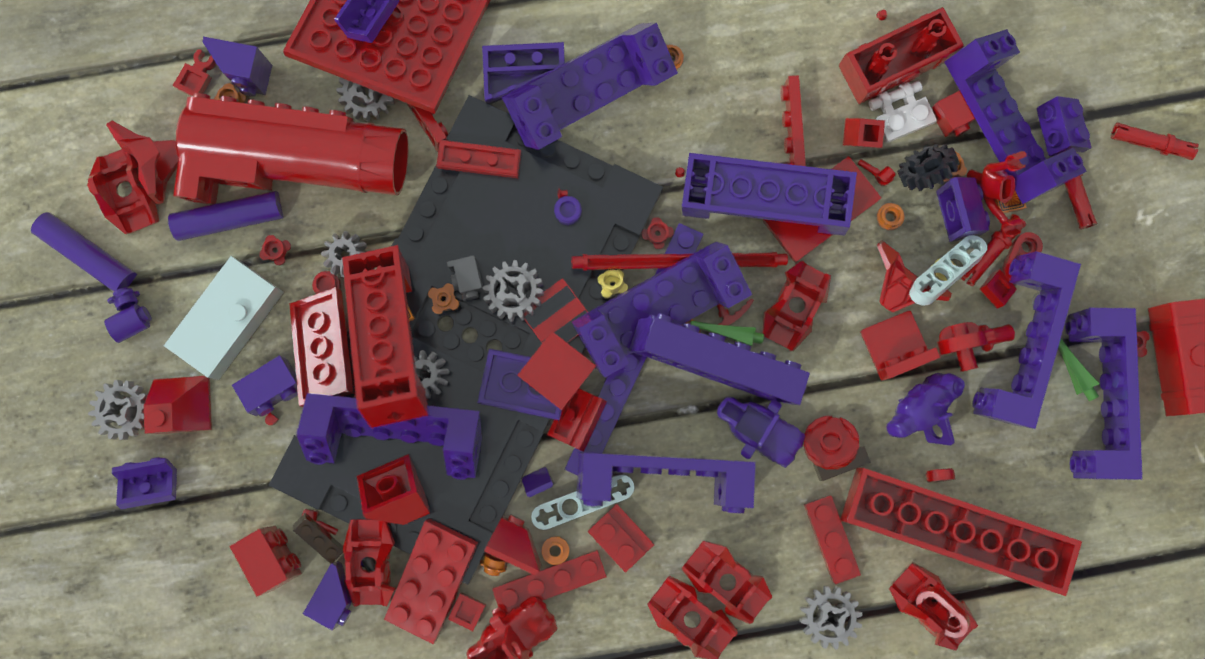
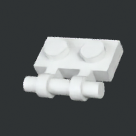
M919 81L899 85V89L889 93L885 91L879 94L877 98L869 101L872 111L881 108L883 115L878 116L875 120H885L883 139L886 144L930 126L937 121L927 98L924 97L916 101L914 93L922 91V85ZM903 99L905 106L894 110L892 103Z

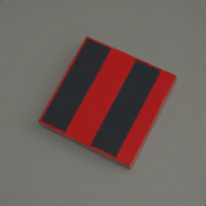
M562 278L544 291V296L537 297L541 302V306L533 305V315L528 312L524 313L525 321L541 343L545 341L551 332H554L565 342L570 343L579 336L572 321L588 313Z

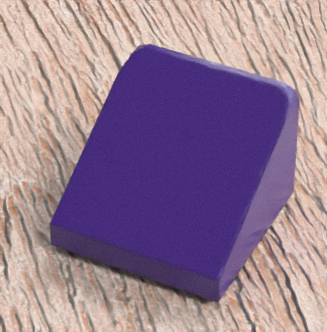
M546 467L522 478L527 497H532L554 485Z

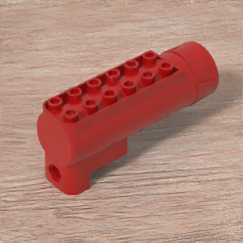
M193 93V97H187L186 106L183 108L178 119L176 128L178 165L173 196L186 201L209 205L216 204L219 184L272 191L273 180L396 196L401 193L404 186L408 166L409 142L407 131L403 128L379 126L374 123H356L353 121V118L346 116L345 112L330 110L329 114L319 113V109L304 106L302 110H294L291 105L275 103V107L265 106L264 102L258 100H248L247 103H239L238 99L228 96H221L220 100L210 99V95L203 93Z

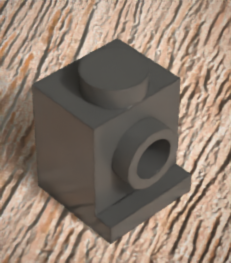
M474 255L447 262L451 272L455 271V274L451 275L453 288L455 291L459 290L463 301L478 298V293L484 292L478 262Z

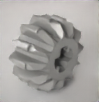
M347 231L343 232L341 238L336 233L333 234L334 242L325 241L324 243L329 250L321 252L323 257L328 258L324 261V266L327 268L331 267L330 272L333 275H337L340 272L343 278L344 271L341 253L344 251L350 253V255L363 253V250L367 247L365 242H359L360 237L357 234L350 237Z
M422 350L419 353L420 360L414 356L416 374L420 380L423 378L419 376L420 371H426L428 367L430 368L428 372L431 373V377L429 379L424 378L423 382L421 381L425 388L426 398H430L431 388L436 394H440L441 389L437 386L438 383L442 385L448 384V381L442 379L441 375H448L449 370L439 369L446 361L443 358L436 361L437 353L431 352L427 359L426 352Z

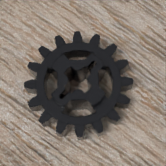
M935 144L933 147L924 146L923 151L915 150L913 151L914 155L906 156L904 158L906 162L899 164L900 169L897 170L903 187L908 186L911 191L917 187L918 191H922L924 188L933 189L934 184L937 183L943 185V180L953 178L952 172L959 170L957 165L960 162L953 147L948 148L945 144L939 148L938 144Z

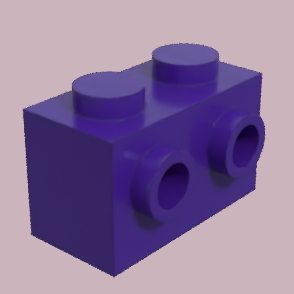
M280 355L232 384L247 413L254 416L259 415L261 417L267 415L274 410V405L282 400L284 402L289 401L298 395L296 373L290 362Z

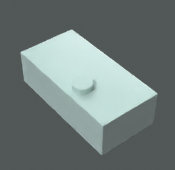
M230 256L164 346L207 378L219 380L284 292L243 262Z

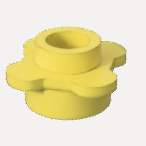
M608 270L599 275L598 283L602 286L601 294L604 298H610L614 294H622L628 290V285L623 280L624 273L621 270Z

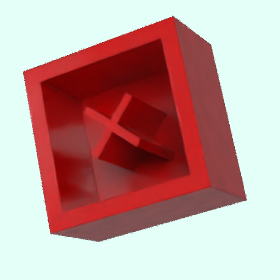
M276 525L260 528L229 546L256 597L274 591L302 574L299 569L301 567L299 558L295 553L290 552L286 545L288 543L286 534L281 528L278 529Z

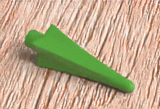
M698 321L690 322L691 325L702 330L719 334L752 346L753 343L762 344L764 334L755 332L756 327L717 325Z
M1060 339L1058 349L1065 362L1076 394L1078 395L1083 392L1089 402L1098 398L1099 395L1094 386L1100 383L1080 363L1064 341Z

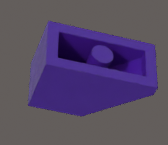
M336 561L330 564L303 612V615L330 630H334L339 625L344 626L352 612L349 610L352 601L344 582L346 576L342 563Z

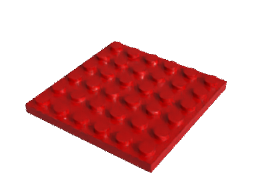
M310 0L283 52L286 57L435 114L490 0H399L391 16L387 19L372 43L348 38L335 22V17L347 0Z

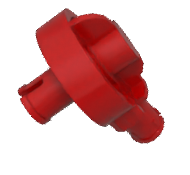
M964 322L943 328L939 335L940 341L937 344L940 355L956 352L960 372L979 368L973 348L981 347L985 352L991 351L994 344L1013 341L1015 331L1010 324L989 328L987 325Z

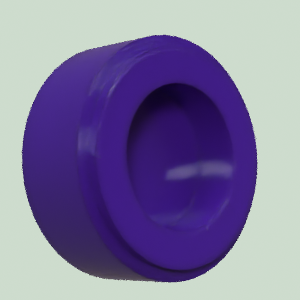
M564 196L556 202L554 212L560 223L572 225L580 219L582 208L576 198Z

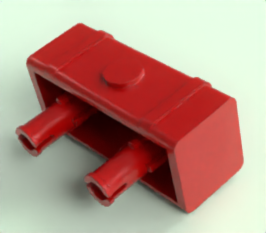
M941 7L846 53L839 64V68L858 104H861L871 98L878 97L879 94L902 83L905 84L912 81L926 71L940 67L947 59L960 51L964 44L947 12Z
M1205 299L1170 302L1148 308L1149 329L1152 332L1162 391L1161 400L1164 403L1166 417L1205 413Z

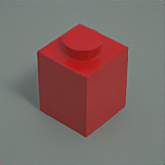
M960 91L938 101L931 108L937 119L936 122L945 137L953 133L957 137L971 129L969 125L975 120Z
M845 118L843 146L882 148L885 120Z

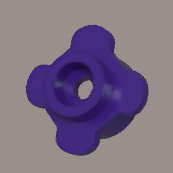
M125 287L116 290L107 301L109 304L113 303L117 311H122L134 304H138L137 297L140 293L139 291L134 292L132 288Z

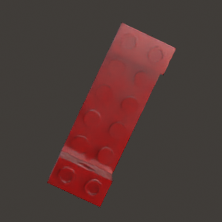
M398 245L342 257L358 411L371 428L428 416L425 388L416 374L406 292L412 291L410 272Z

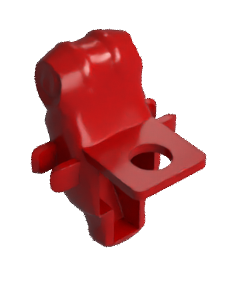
M537 597L525 600L518 608L512 609L507 614L501 607L492 610L493 617L489 620L490 625L482 632L480 640L468 648L466 656L467 659H530L533 656L532 648L540 642L548 640L557 631L558 627L555 616L549 612L547 604Z

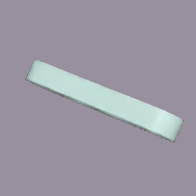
M975 235L965 237L916 279L909 292L911 299L923 306L933 303L982 259L987 251L986 242ZM974 248V250L969 255L967 253V250ZM950 259L959 260L963 267L955 266ZM934 273L943 274L947 281L937 279ZM929 285L931 287L929 292L923 293L922 291Z
M626 475L612 477L611 488L617 486V480L622 479L624 483L628 482L630 487L626 489L627 494L622 495L620 491L612 493L615 499L603 501V506H586L583 504V500L576 498L577 491L536 507L532 512V522L538 529H550L629 498L634 492V483ZM567 499H574L578 504V511L573 515H567L562 510V504ZM557 503L558 512L563 519L557 521V515L552 516L548 519L549 524L547 525L543 521H537L536 517L540 515L539 510L544 509L546 513L555 510L552 504Z

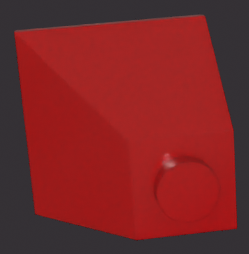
M206 376L153 380L144 403L145 434L212 430L210 378Z
M409 454L357 476L362 512L366 519L404 525L430 514L426 494Z
M510 515L509 518L502 517L484 552L537 576L542 564L530 530L523 526L525 521L513 515Z

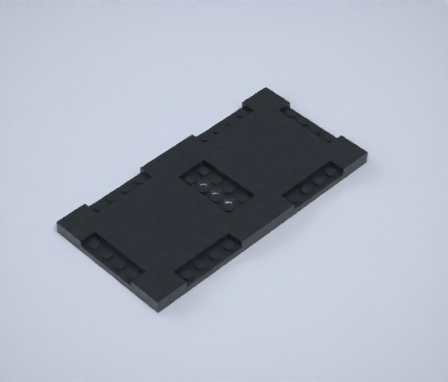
M468 95L447 136V141L521 150L518 178L438 169L435 166L399 238H395L391 246L398 245L409 267L412 291L406 292L407 304L415 318L410 321L414 356L420 360L419 353L424 350L428 359L430 353L435 352L437 353L436 361L441 358L446 361L439 369L449 370L448 375H441V378L448 381V384L442 385L438 383L437 386L441 389L440 394H436L431 388V397L426 398L427 406L480 411L482 441L476 477L456 479L447 475L443 446H435L429 442L421 441L407 443L401 439L392 438L379 440L373 436L363 435L351 437L342 433L335 463L325 462V464L321 465L306 460L297 435H294L268 485L349 524L350 519H366L362 512L357 476L409 454L426 494L430 514L404 525L387 522L395 542L394 546L411 554L422 526L428 518L479 542L462 581L467 585L471 583L480 565V561L486 553L484 550L498 523L504 516L551 420L550 418L477 403L488 356L487 346L489 342L498 340L502 343V351L532 357L542 343L527 322L521 320L518 315H515L514 321L510 322L507 314L503 319H500L497 316L498 310L492 313L489 309L492 303L484 301V297L489 295L488 293L481 292L478 293V298L463 301L459 290L454 291V295L459 301L458 308L456 310L443 311L442 314H436L432 310L433 302L428 296V292L431 288L438 289L444 287L447 283L452 284L451 275L455 274V271L451 272L448 268V261L474 255L478 262L483 286L490 285L486 276L493 277L495 275L493 267L501 270L503 269L502 262H506L511 267L513 261L517 260L519 267L527 263L529 265V272L533 269L537 271L538 275L535 279L541 278L543 285L538 288L542 289L543 292L563 278L586 310L590 312L610 299L604 298L601 294L602 286L598 283L599 275L608 270H621L623 272L624 269H592L587 271L572 269V256H582L583 254H632L663 190L661 185L616 164L612 166L558 139L539 150L525 147L509 113L471 95ZM558 189L567 190L568 196L576 198L581 204V217L572 225L560 223L555 216L554 207L559 200ZM513 274V275H509V276H511V277H517L518 275H517V274ZM500 283L497 285L496 294L500 291ZM507 284L509 292L513 293L514 295L516 294L518 298H521L518 294V290H515L513 287L511 288L509 284ZM531 285L530 289H528L526 293L527 299H529L531 295ZM443 296L441 301H445L446 297ZM509 305V306H508V308L519 307V305ZM443 317H451L454 324L451 330H440L439 322ZM469 328H473L478 332V338L473 343H466L463 339L464 332ZM348 329L347 341L353 393L343 397L356 398L350 330ZM578 336L568 344L583 354L585 346ZM429 367L426 371L421 370L419 376L423 377L420 379L422 382L424 378L429 379L431 377V373L428 372L430 370Z

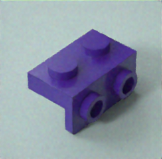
M347 0L335 17V22L348 38L372 43L387 19L391 16L399 0Z
M1056 96L1037 107V114L1049 156H1055L1071 148L1081 153L1092 148L1089 139L1090 133L1086 128L1083 107L1079 99Z
M156 457L150 459V461L140 463L128 462L122 466L112 468V475L118 480L116 505L120 509L176 500L177 469L167 458Z

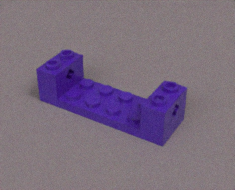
M657 22L641 23L502 96V99L525 147L539 150L563 137L560 130L642 85L656 86L678 74Z
M1006 29L973 40L944 63L999 162L1005 161L1007 156L1014 153L1026 152L1027 156L1019 159L1022 164L1026 165L1025 168L1017 171L1005 170L1008 175L1015 178V191L1022 204L1060 187L1087 171L1081 156L1076 153L1074 148L1046 159L1043 149L1033 137L1029 124L1023 119L1016 101L1011 97L1005 86L1004 79L996 70L1020 53L1016 46L1015 38Z
M689 153L682 201V216L709 219L710 213L815 225L818 226V233L845 236L851 224L857 172Z
M715 241L573 320L572 324L593 363L596 365L597 370L604 377H607L629 364L626 356L632 353L629 351L639 319L648 318L649 315L657 316V314H663L673 318L674 324L682 325L718 304L730 308L751 296L752 293L729 246Z
M1041 252L1019 255L1011 262L1009 275L1012 276L1009 282L1041 292L1037 295L1033 304V309L1035 310L1033 321L1028 324L1026 329V336L1028 337L1026 346L1019 354L1020 368L1011 384L1013 393L1001 389L980 387L979 392H976L973 397V414L1014 426L1036 429L1081 264Z
M1088 308L1069 314L1065 323V331L1069 335V342L1102 343L1099 349V359L1102 362L1103 374L1100 376V387L1103 390L1104 401L1101 404V414L1104 417L1105 429L1102 431V442L1105 445V450L1072 451L1073 456L1070 458V470L1073 473V478L1143 480L1136 308Z
M310 393L306 395L296 433L306 460L318 465L325 464V462L335 463L342 433L351 437L363 435L373 436L379 440L392 438L401 439L407 443L421 441L429 442L435 446H443L447 475L456 479L476 477L482 441L480 411L427 406L428 416L371 428L358 411L356 398Z
M579 453L576 498L583 500V504L586 506H603V501H611L613 466V472L633 473L634 467H640V473L662 474V469H668L669 475L690 476V470H696V476L715 477L714 505L722 506V511L745 513V508H754L755 462Z

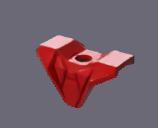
M113 120L108 122L106 125L115 141L123 151L132 155L137 160L138 179L155 204L164 203L167 182L178 165L176 141H152L150 137L138 135Z
M123 149L105 156L96 157L88 177L87 186L95 197L104 217L125 235L158 223L159 218L156 204L149 197L138 179V162L135 157L123 151ZM123 182H129L132 186L131 193L125 197L118 194V186Z
M881 240L877 247L886 267L879 302L887 310L895 312L915 303L911 299L909 292L919 276L905 267L898 251ZM928 285L922 292H929L931 287ZM947 289L936 300L949 301L952 293Z
M800 261L785 272L787 280L778 295V300L764 312L762 334H764V337L793 352L812 332L813 318L820 304L827 303L831 275L807 265L804 261ZM794 297L801 298L805 303V308L800 313L793 312L789 307V302Z
M350 519L343 545L346 580L344 582L353 606L382 605L387 607L396 589L388 585L391 583L390 562L388 560L390 559V552L395 542L387 522L372 519ZM372 557L376 560L374 571L368 572L362 568L361 561L363 558Z
M703 540L682 567L683 572L698 592L711 593L725 605V614L748 624L754 622L755 617L765 604L772 599L764 577L753 575L738 563L727 546ZM724 574H732L735 577L736 585L733 589L724 590L720 586V578Z
M913 562L889 588L899 611L919 619V623L936 637L935 645L956 651L967 635L978 627L965 601L959 602L946 590L939 576ZM933 586L941 589L968 614L970 625L964 636L952 638L945 635L941 627L917 608L916 600L923 588ZM951 617L953 621L960 622L958 618Z
M671 576L667 577L662 586L647 603L657 627L672 633L682 644L690 647L695 657L719 659L729 642L738 634V630L722 609L713 612L698 600L695 587ZM689 611L697 612L700 615L699 625L693 628L688 627L684 622L686 613Z

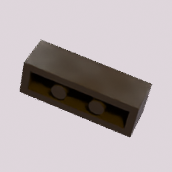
M865 446L859 447L856 458L848 466L840 469H824L815 464L813 466L819 481H825L869 464L871 461Z
M304 513L293 524V531L330 564L335 562L344 553L343 546L308 514Z

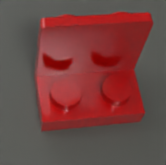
M906 311L860 331L881 381L941 358L936 347L928 350L911 311Z

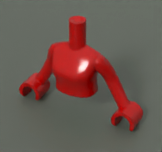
M1024 151L1007 156L1003 162L987 164L982 173L973 169L967 173L968 178H976V182L980 184L984 201L988 209L1002 224L1001 230L1006 237H1012L1021 233L1015 226L1021 224L1022 219L1016 217L1009 220L998 207L995 199L1006 203L1013 197L1015 178L1008 175L1005 170L1017 171L1025 168L1026 165L1022 164L1019 160L1027 156Z

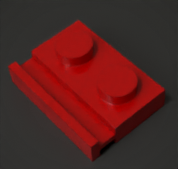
M578 389L563 408L560 420L554 419L547 435L584 452L607 401Z
M618 504L587 531L625 573L655 545Z

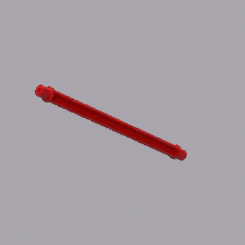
M732 253L738 267L776 268L777 266H786L788 264V255L786 253ZM583 254L582 256H572L571 266L572 269H583V271L592 269L669 268L692 254Z

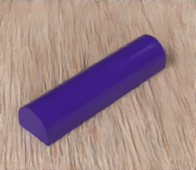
M273 191L171 213L168 215V224L174 239L181 241L283 219L284 217L279 192Z
M45 212L38 216L31 226V233L113 292L128 287L137 276V273L50 212Z

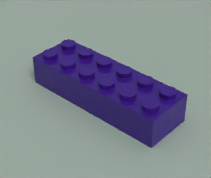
M657 314V316L649 315L648 318L638 320L629 348L630 352L770 401L776 400L781 404L791 405L801 404L810 375L809 372L801 370V364L785 360V362L777 361L776 355L760 351V353L750 351L751 346L740 342H735V344L725 342L726 338L719 334L709 333L707 335L699 333L700 328L691 324L683 323V326L674 324L673 318L663 314Z

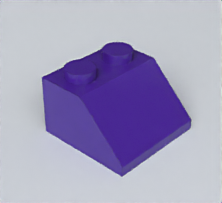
M203 36L202 42L216 64L231 81V84L240 90L241 94L255 97L256 94L266 95L273 65L258 47Z
M951 178L936 191L949 243L963 240L969 235L981 236L989 231L990 217L988 212L984 211L982 204L983 191L981 186L977 185L976 178Z

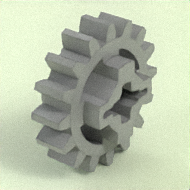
M339 78V82L343 87L336 90L342 96L338 101L342 106H345L344 110L346 113L350 114L353 112V116L357 120L361 115H363L366 122H369L370 115H374L379 120V112L383 111L388 114L389 111L386 106L388 104H395L390 96L369 89L370 99H368L365 95L364 86ZM363 104L367 107H359L358 105Z
M514 260L512 266L509 267L506 262H502L503 269L499 270L493 267L495 275L493 277L486 276L490 285L483 286L484 292L489 294L484 297V301L492 303L489 309L492 313L498 310L497 316L500 319H503L507 314L510 322L514 321L515 315H518L521 320H525V312L533 315V305L541 306V302L537 297L544 296L543 290L538 288L543 285L541 278L535 279L538 275L535 269L529 272V265L527 263L519 267L517 260ZM517 274L518 276L511 277L509 275ZM500 283V291L496 294L497 285ZM507 284H509L511 288L513 287L515 290L517 289L518 294L521 298H518L516 294L514 295L513 293L509 292ZM531 285V295L529 299H527L526 293L527 290L530 289ZM509 305H519V307L508 308Z
M114 380L113 385L103 384L105 391H95L98 400L90 401L89 403L95 406V410L88 412V415L96 417V420L91 425L101 426L98 433L100 435L108 434V439H117L119 437L120 440H128L129 435L137 437L139 435L137 428L144 429V403L148 395L145 393L141 394L144 387L134 386L132 381H125L123 384V381ZM120 392H127L132 397L125 398L124 395L120 394ZM117 422L118 426H122V428L118 429L110 423Z
M828 586L823 587V593L814 589L813 594L815 597L813 599L807 596L804 598L809 603L808 607H800V610L806 614V617H802L799 620L802 624L808 625L804 628L803 632L806 635L813 633L810 639L813 643H817L821 639V646L825 649L829 643H831L834 649H838V642L840 641L848 646L847 637L857 638V634L853 630L854 628H862V624L856 621V618L863 616L862 612L854 610L859 605L858 601H849L851 594L846 591L841 595V588L835 586L833 592H831ZM827 599H838L843 603L831 605ZM816 606H817V607H818L817 616H816L815 618H813V613H814V610H815V608H816ZM829 611L835 614L833 616V623L827 621L829 618L827 613ZM849 616L847 626L844 628L845 619ZM828 629L831 630L834 633V635H823L819 633V631L823 632L824 630Z

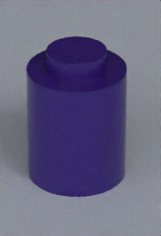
M134 304L105 319L104 323L110 336L117 343H121L150 327L149 321L152 320V317L146 307Z

